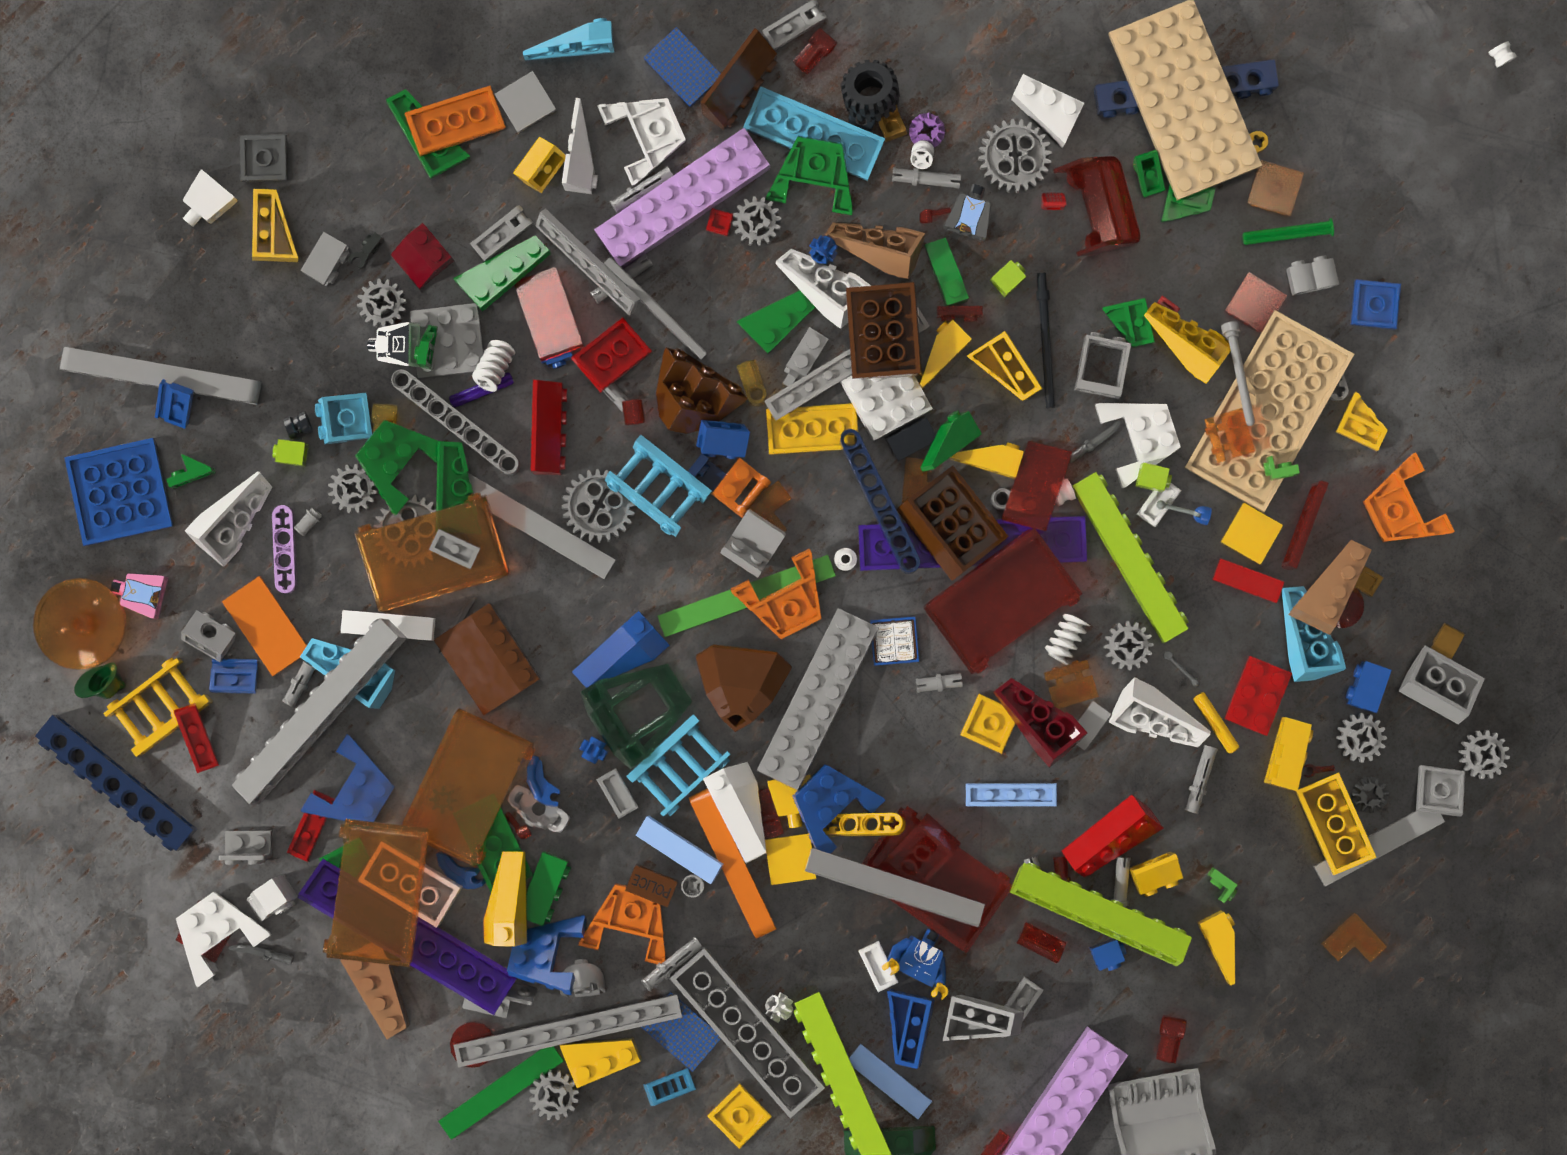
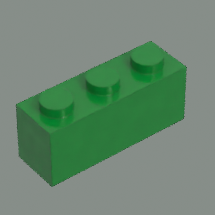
M545 851L542 852L526 892V920L544 926L545 922L550 923L555 911L551 909L554 900H559L563 890L559 886L562 879L567 880L571 867L568 866L569 860Z

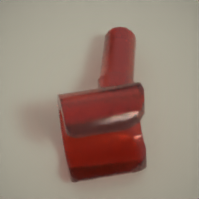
M950 207L939 210L925 209L920 213V223H932V216L948 214L951 212Z
M1305 764L1303 766L1313 768L1311 775H1304L1308 778L1313 777L1315 773L1335 771L1334 765L1314 767L1312 764Z
M510 812L505 814L506 818L515 828L518 837L525 839L532 835L527 824L520 827Z

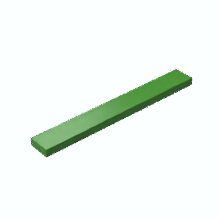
M828 555L813 560L816 583L836 576ZM795 566L750 583L760 600L801 579V576ZM731 590L658 615V619L664 636L667 637L746 609L747 607L732 594Z

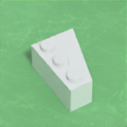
M1024 74L1011 99L1031 119L1039 124L1042 130L1048 133L1062 149L1084 105L1083 102Z
M280 875L270 879L254 890L246 901L259 921L263 922L274 913L278 915L294 906V900L298 895L286 877Z

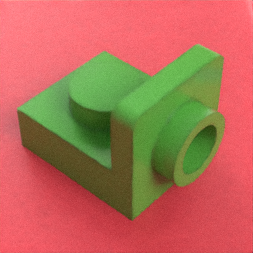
M1273 456L1267 457V462L1263 463L1265 475L1270 476L1271 481L1297 476L1300 473L1298 464L1292 465V462L1278 464V468L1275 469Z
M1212 867L1207 874L1212 878L1210 882L1220 890L1223 886L1225 887L1218 899L1223 903L1227 900L1231 901L1237 893L1235 889L1237 884Z

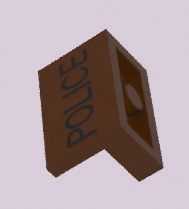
M636 864L625 891L668 908L678 880Z

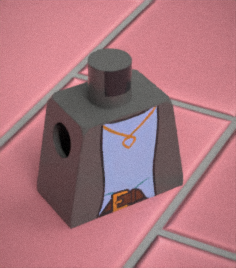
M972 184L969 195L960 193L945 222L944 230L985 241L991 202L982 200L985 191L983 186Z

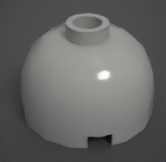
M586 959L575 960V964L568 966L563 971L574 973L575 981L572 993L575 994V997L600 995V990L606 992L604 975L601 969L594 964H589ZM560 990L561 995L569 997V995L563 994V991Z

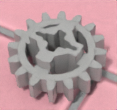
M754 196L751 203L745 199L744 207L741 205L737 206L740 212L733 213V217L738 219L732 222L733 226L738 227L735 234H742L741 241L743 242L748 239L750 246L754 241H757L759 247L763 240L769 244L770 236L773 238L777 237L774 230H780L781 226L776 224V222L781 221V217L775 216L779 209L775 208L772 210L773 202L770 201L768 204H765L764 197L761 198L760 202H757ZM756 207L755 211L746 213L750 208ZM764 210L769 212L772 221L765 217ZM760 213V221L762 223H758L754 230L753 221H751V219L755 220L756 217H758V214ZM742 222L750 228L749 234L744 230ZM762 230H769L767 233L757 236Z
M377 279L376 285L369 281V289L362 287L365 293L364 295H358L362 303L357 304V307L363 309L359 313L361 317L367 316L365 319L366 323L369 324L373 321V326L377 328L379 323H381L382 327H386L388 322L395 325V318L402 320L399 313L406 312L402 304L407 303V300L401 298L405 294L403 290L397 292L398 284L395 283L391 287L390 280L387 279L385 284H383L381 279ZM380 289L379 293L374 296L371 295L374 291ZM390 292L394 293L397 303L391 301ZM384 298V301L390 306H382L380 309V306H378L375 302H382ZM367 304L373 306V316L370 314ZM390 311L393 312L390 316L384 318L385 314Z
M357 464L354 465L353 469L349 465H345L346 471L338 468L339 475H332L331 478L335 481L328 484L329 487L333 488V491L328 493V495L335 496L332 503L334 505L340 503L339 510L341 511L347 507V513L350 514L353 509L357 513H361L362 506L368 510L369 506L367 503L369 501L375 502L372 494H378L377 491L373 490V487H375L373 481L371 482L363 468L359 471V465ZM356 474L353 479H344L347 475ZM364 480L367 482L368 492L364 491ZM345 484L352 486L356 484V489L361 492V495L354 492L350 494L351 490ZM339 486H341L343 490L342 499L339 495ZM353 499H363L359 503L350 504V502L352 503Z
M1129 621L1125 622V627L1120 623L1116 624L1118 630L1110 628L1109 631L1112 636H1105L1104 638L1109 641V644L1103 646V648L1109 649L1105 656H1112L1111 664L1114 665L1118 662V669H1122L1124 665H1127V670H1132V665H1135L1137 669L1141 668L1139 662L1147 663L1148 661L1145 656L1153 654L1148 650V647L1154 646L1153 643H1148V639L1152 637L1151 634L1145 635L1146 627L1138 629L1139 623L1137 622L1134 623L1133 627L1130 626ZM1123 632V638L1119 642H1114L1117 635ZM1133 632L1137 633L1141 637L1142 641H1138L1136 638H1134ZM1127 639H1129L1131 644H1138V646L1131 648L1130 652H1128L1127 648L1119 647V645L1127 643ZM1139 649H1143L1141 655L1134 660V654ZM1114 650H1119L1124 655L1125 660L1120 659Z
M1359 713L1358 719L1355 715H1350V722L1343 720L1342 722L1345 727H1338L1337 730L1342 733L1340 736H1336V739L1342 742L1337 747L1345 749L1342 755L1347 756L1351 754V761H1355L1358 757L1361 763H1364L1365 757L1368 761H1372L1373 754L1380 756L1381 754L1378 749L1386 747L1381 741L1387 739L1386 736L1381 735V732L1386 730L1385 727H1378L1380 720L1372 721L1373 715H1368L1365 719L1364 713ZM1362 722L1358 729H1350L1354 724ZM1372 728H1373V730H1374V732H1375L1376 739L1373 738V736H1372V733H1371V729H1372ZM1363 734V737L1366 738L1365 742H1360L1357 735ZM1347 737L1350 738V740H1351V743H1352L1351 748H1350V746L1348 745ZM1364 747H1372V749H1370L1369 751L1361 753Z
M1484 730L1483 735L1480 731H1475V737L1468 734L1469 742L1462 741L1461 744L1465 749L1458 752L1464 754V758L1459 760V762L1466 763L1463 768L1464 771L1471 769L1470 776L1475 777L1478 774L1479 779H1484L1485 774L1489 779H1492L1493 772L1497 775L1502 774L1499 768H1507L1504 759H1510V756L1505 755V751H1508L1509 747L1502 746L1505 739L1497 740L1498 733H1493L1490 736L1489 730ZM1486 739L1482 745H1475L1477 741ZM1496 747H1497V750H1498V756L1496 755V752H1495V748H1496ZM1481 751H1486L1487 759L1483 758V755L1480 754ZM1470 753H1472L1474 759L1473 762L1470 759ZM1486 764L1494 765L1490 769L1482 770Z
M549 1070L548 1076L540 1073V1081L534 1079L533 1084L536 1087H530V1092L535 1095L530 1096L529 1100L530 1102H536L532 1109L537 1110L539 1108L540 1117L545 1113L547 1114V1120H550L552 1115H555L556 1120H559L560 1114L568 1117V1109L571 1111L575 1110V1106L572 1103H578L579 1098L574 1095L579 1093V1088H573L575 1085L574 1080L568 1081L570 1074L567 1073L563 1077L561 1076V1070H558L556 1075L553 1074L552 1070ZM552 1081H559L561 1084H556ZM543 1086L545 1094L539 1098V1090ZM550 1090L553 1093H558V1099L554 1096L550 1098ZM567 1092H569L570 1097L568 1102L565 1104L563 1097L567 1094ZM547 1106H553L556 1109H550Z

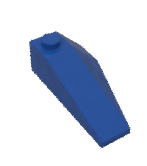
M638 611L572 672L588 689L653 661L670 645L643 614Z

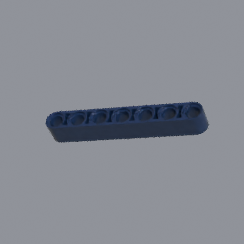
M847 429L840 438L841 448L899 568L905 574H913L920 566L919 556L860 434L854 429ZM852 435L856 438L857 442L853 446H848L844 443V438ZM861 455L866 458L867 463L864 466H857L854 463V458ZM866 476H873L876 479V484L868 487L864 484L863 480ZM877 496L884 497L886 505L883 507L875 506L874 498ZM888 516L893 517L896 520V525L892 528L886 527L883 523L884 518ZM896 537H902L905 539L906 545L903 548H897L894 546L893 540ZM911 557L915 560L916 566L912 569H907L903 565V560Z

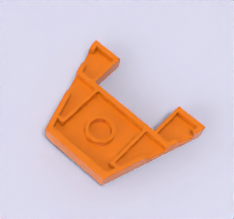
M1416 452L1411 454L1363 501L1382 542L1445 535L1455 532L1446 514L1426 523L1421 518L1404 483V480L1425 471Z
M810 549L791 557L801 579L760 600L749 579L731 588L732 594L743 602L780 639L821 619L815 571Z
M615 883L585 931L584 938L580 939L578 945L599 950L605 927L650 938L645 962L662 964L666 960L661 905L625 891L626 885Z

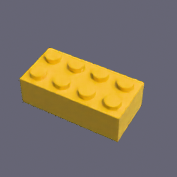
M1339 773L1295 791L1332 875L1376 858Z

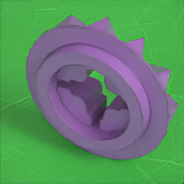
M931 113L919 114L912 120L909 127V136L914 144L923 140L928 141L935 148L942 142L945 135L944 123L938 116ZM923 122L928 128L936 127L931 131V139L927 134H919L924 129Z

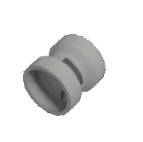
M689 874L683 879L681 889L686 896L691 898L697 897L703 892L704 881L695 874Z

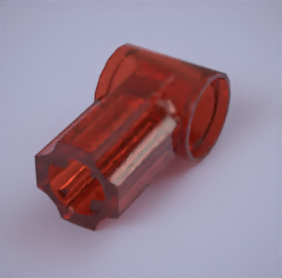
M819 28L808 40L807 46L793 60V63L808 75L823 57L825 58L831 53L838 42L822 28Z
M642 399L622 402L625 425H639L645 422Z
M1163 1015L1159 1035L1161 1036L1156 1055L1157 1060L1176 1064L1180 1041L1183 1040L1186 1031L1187 1021L1185 1019Z

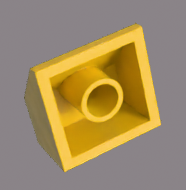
M1172 852L1142 862L1129 869L1138 894H1144L1145 897L1158 893L1157 889L1166 886V889L1179 884L1178 880L1183 879L1177 855Z

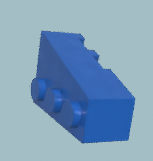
M890 989L887 993L890 1006L895 1064L918 1069L922 1063L935 999Z

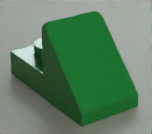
M1157 150L1135 156L1133 168L1138 175L1143 197L1165 191Z
M181 454L187 471L185 472L184 469L177 470L171 473L172 477L166 480L169 488L175 489L212 475L216 471L208 465Z

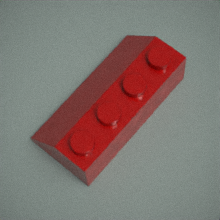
M533 380L531 472L536 475H561L562 470L566 469V456H562V447H566L567 438L566 434L562 433L563 425H567V411H563V402H567L568 390L560 382Z

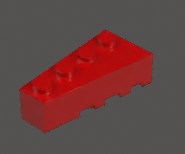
M1132 794L1064 848L1062 853L1074 871L1085 878L1161 831L1164 827L1152 810Z

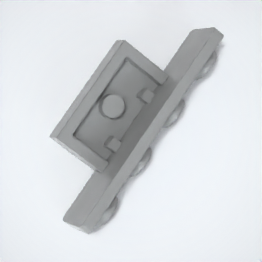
M514 983L494 1016L507 1018L511 1001L533 1005L537 989ZM464 998L463 1009L492 1015Z

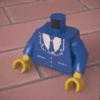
M927 928L922 940L911 935L909 938H905L892 946L888 962L882 965L883 970L890 967V976L901 971L930 987L934 985L935 988L931 992L932 997H935L938 991L942 995L941 1000L948 995V989L945 986V957L943 956V951L934 947L940 934Z

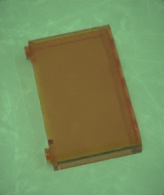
M481 493L471 494L467 496L468 500L463 504L376 528L371 527V524H365L357 528L358 531L354 533L378 611L390 610L509 575L510 571L487 494L482 496ZM438 529L480 548L471 569L429 550Z
M459 708L444 734L402 823L400 832L472 867H476L477 864L480 865L486 855L482 845L521 763H524L526 760L530 761L535 751V748H533L534 743Z
M345 819V824H341L339 838H343L344 846L332 933L329 939L324 940L323 953H327L326 958L411 968L429 829Z

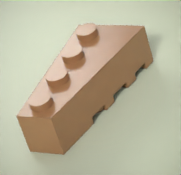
M1350 540L1288 615L1330 635L1340 619L1372 549Z
M370 942L340 960L386 1039H389L410 1025L402 996L399 992L398 982L391 965L390 955L386 950Z

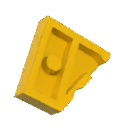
M1355 392L1336 432L1378 451L1388 430L1376 418L1371 408H1368L1360 398V394Z

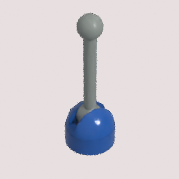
M1162 500L1156 504L1158 509L1167 508L1191 514L1197 523L1208 525L1212 512L1210 507L1199 506L1195 510L1165 504Z

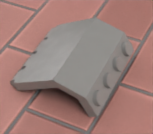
M1198 1068L1108 1084L1111 1112L1121 1155L1216 1154V1147L1203 1105Z

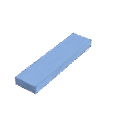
M966 783V806H1057V783Z
M651 816L645 818L636 834L637 837L709 884L714 883L724 865Z
M861 1043L849 1057L854 1069L915 1118L919 1119L931 1104L932 1100Z

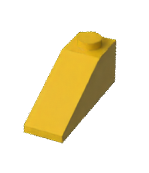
M954 320L949 324L945 321L936 330L939 334L935 338L920 382L922 389L972 340Z
M1007 443L1006 446L997 445L957 452L950 459L1015 479L1024 451L1019 450L1020 446Z
M1220 910L1198 921L1197 924L1227 983L1233 985L1235 984V932L1232 926L1235 923L1229 913L1225 914L1224 911Z

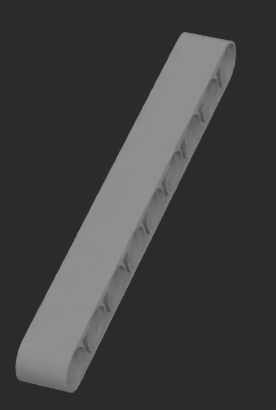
M69 347L63 348L60 370L158 388L162 379H165L166 383L172 384L173 382L194 390L193 394L258 405L262 384L260 381Z

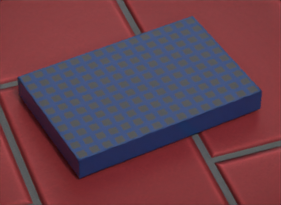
M677 27L644 57V60L689 107L693 106L709 91L721 74Z
M679 999L682 1018L646 1025L641 1028L693 1072L721 1038L706 1021Z

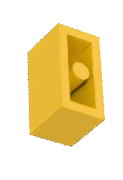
M539 137L513 174L526 185L542 193L565 162L566 155L555 145Z

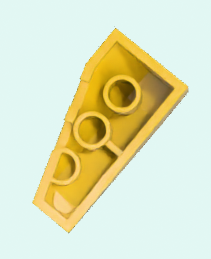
M1156 302L1144 314L1185 368L1195 378L1203 381L1205 384H1207L1231 351L1229 341L1217 331L1212 329L1206 331L1197 327L1198 322L1193 320L1187 322L1181 319L1177 312Z
M502 852L484 916V943L493 946H518L527 943L525 852Z

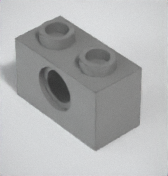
M196 610L182 630L181 640L221 662L235 642L236 633L227 624L221 625L214 621L210 614L206 612L201 613ZM211 631L215 633V636L208 638L204 633Z

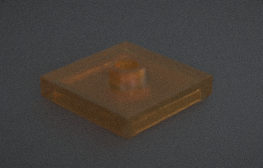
M1260 160L1262 166L1257 168L1247 204L1290 217L1304 173Z

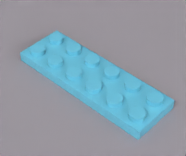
M761 86L743 126L746 131L789 149L792 148L798 136L842 143L847 173L866 181L870 177L885 141V138Z

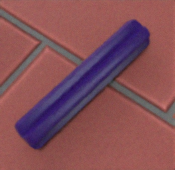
M505 373L504 377L501 378V383L497 385V390L514 383L510 373ZM476 385L451 395L449 401L452 407L456 408L493 392Z

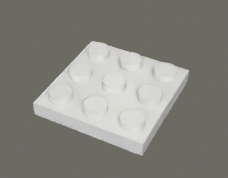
M851 375L840 382L872 441L933 409L915 376L852 379Z

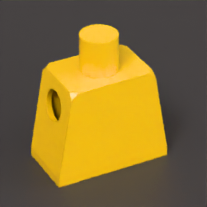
M810 774L806 775L801 787L811 778ZM775 779L767 780L778 816L787 815L789 828L802 827V818L792 797L797 790Z

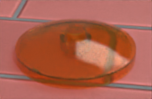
M69 579L56 584L43 595L35 610L33 630L40 649L51 661L65 668L90 669L105 663L118 651L126 632V615L123 606L120 605L119 598L104 584L90 579Z

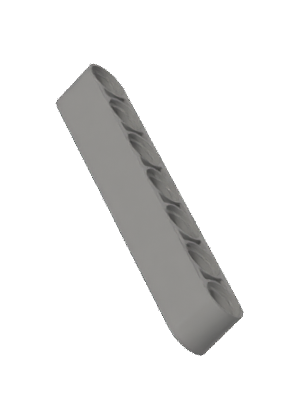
M402 369L393 373L391 381L396 389L506 475H514L519 471L520 461L515 455L412 374ZM402 375L408 376V383L405 386H399L397 383L398 378ZM419 389L426 391V397L423 400H416L415 393ZM436 403L444 405V410L441 414L433 413V406ZM454 417H460L462 420L459 428H452L450 425ZM471 431L479 432L480 436L476 442L468 440V435ZM489 445L497 446V453L494 456L486 455V448ZM509 458L514 459L515 467L512 470H505L503 466L504 461Z

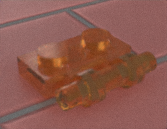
M1242 408L1220 414L1221 424L1215 425L1213 417L1204 419L1206 424L1205 432L1210 437L1213 447L1211 452L1212 455H1215L1217 463L1226 461L1224 452L1230 450L1232 458L1255 452ZM1224 431L1228 443L1221 445L1218 432Z
M1076 660L1071 662V665L1061 668L1056 666L1051 668V671L1043 673L1045 681L1055 679L1056 686L1050 687L1048 690L1052 703L1056 708H1063L1099 697L1093 676L1083 677L1082 670L1089 669L1087 660L1081 662ZM1074 673L1076 680L1063 682V676Z

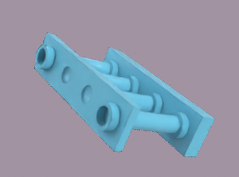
M640 435L632 447L635 449V454L617 475L609 471L605 481L612 491L621 493L660 524V528L666 534H672L676 537L681 530V527L677 524L695 501L704 503L712 490L644 436ZM642 459H647L652 463L653 468L639 485L632 489L624 480ZM660 473H665L670 477L671 482L651 504L641 495ZM677 487H682L688 492V497L669 518L659 509Z
M694 714L626 776L632 783L636 780L639 783L642 782L665 807L660 813L662 816L666 814L671 816L680 808L677 803L692 791L703 778L707 777L716 767L721 770L730 762L727 758L730 753L727 751L722 756L698 730L699 726L697 723L700 720ZM686 733L689 737L692 735L716 761L706 771L681 745L683 742L680 739ZM669 749L672 752L675 751L698 775L699 778L690 786L665 761L664 754ZM652 765L658 766L682 792L673 802L648 776L649 773L646 770Z

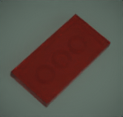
M556 267L523 278L514 285L541 362L584 347Z
M1028 441L1002 515V520L1047 531L1072 458V452Z
M1321 480L1311 485L1281 565L1282 568L1286 570L1297 569L1329 483Z

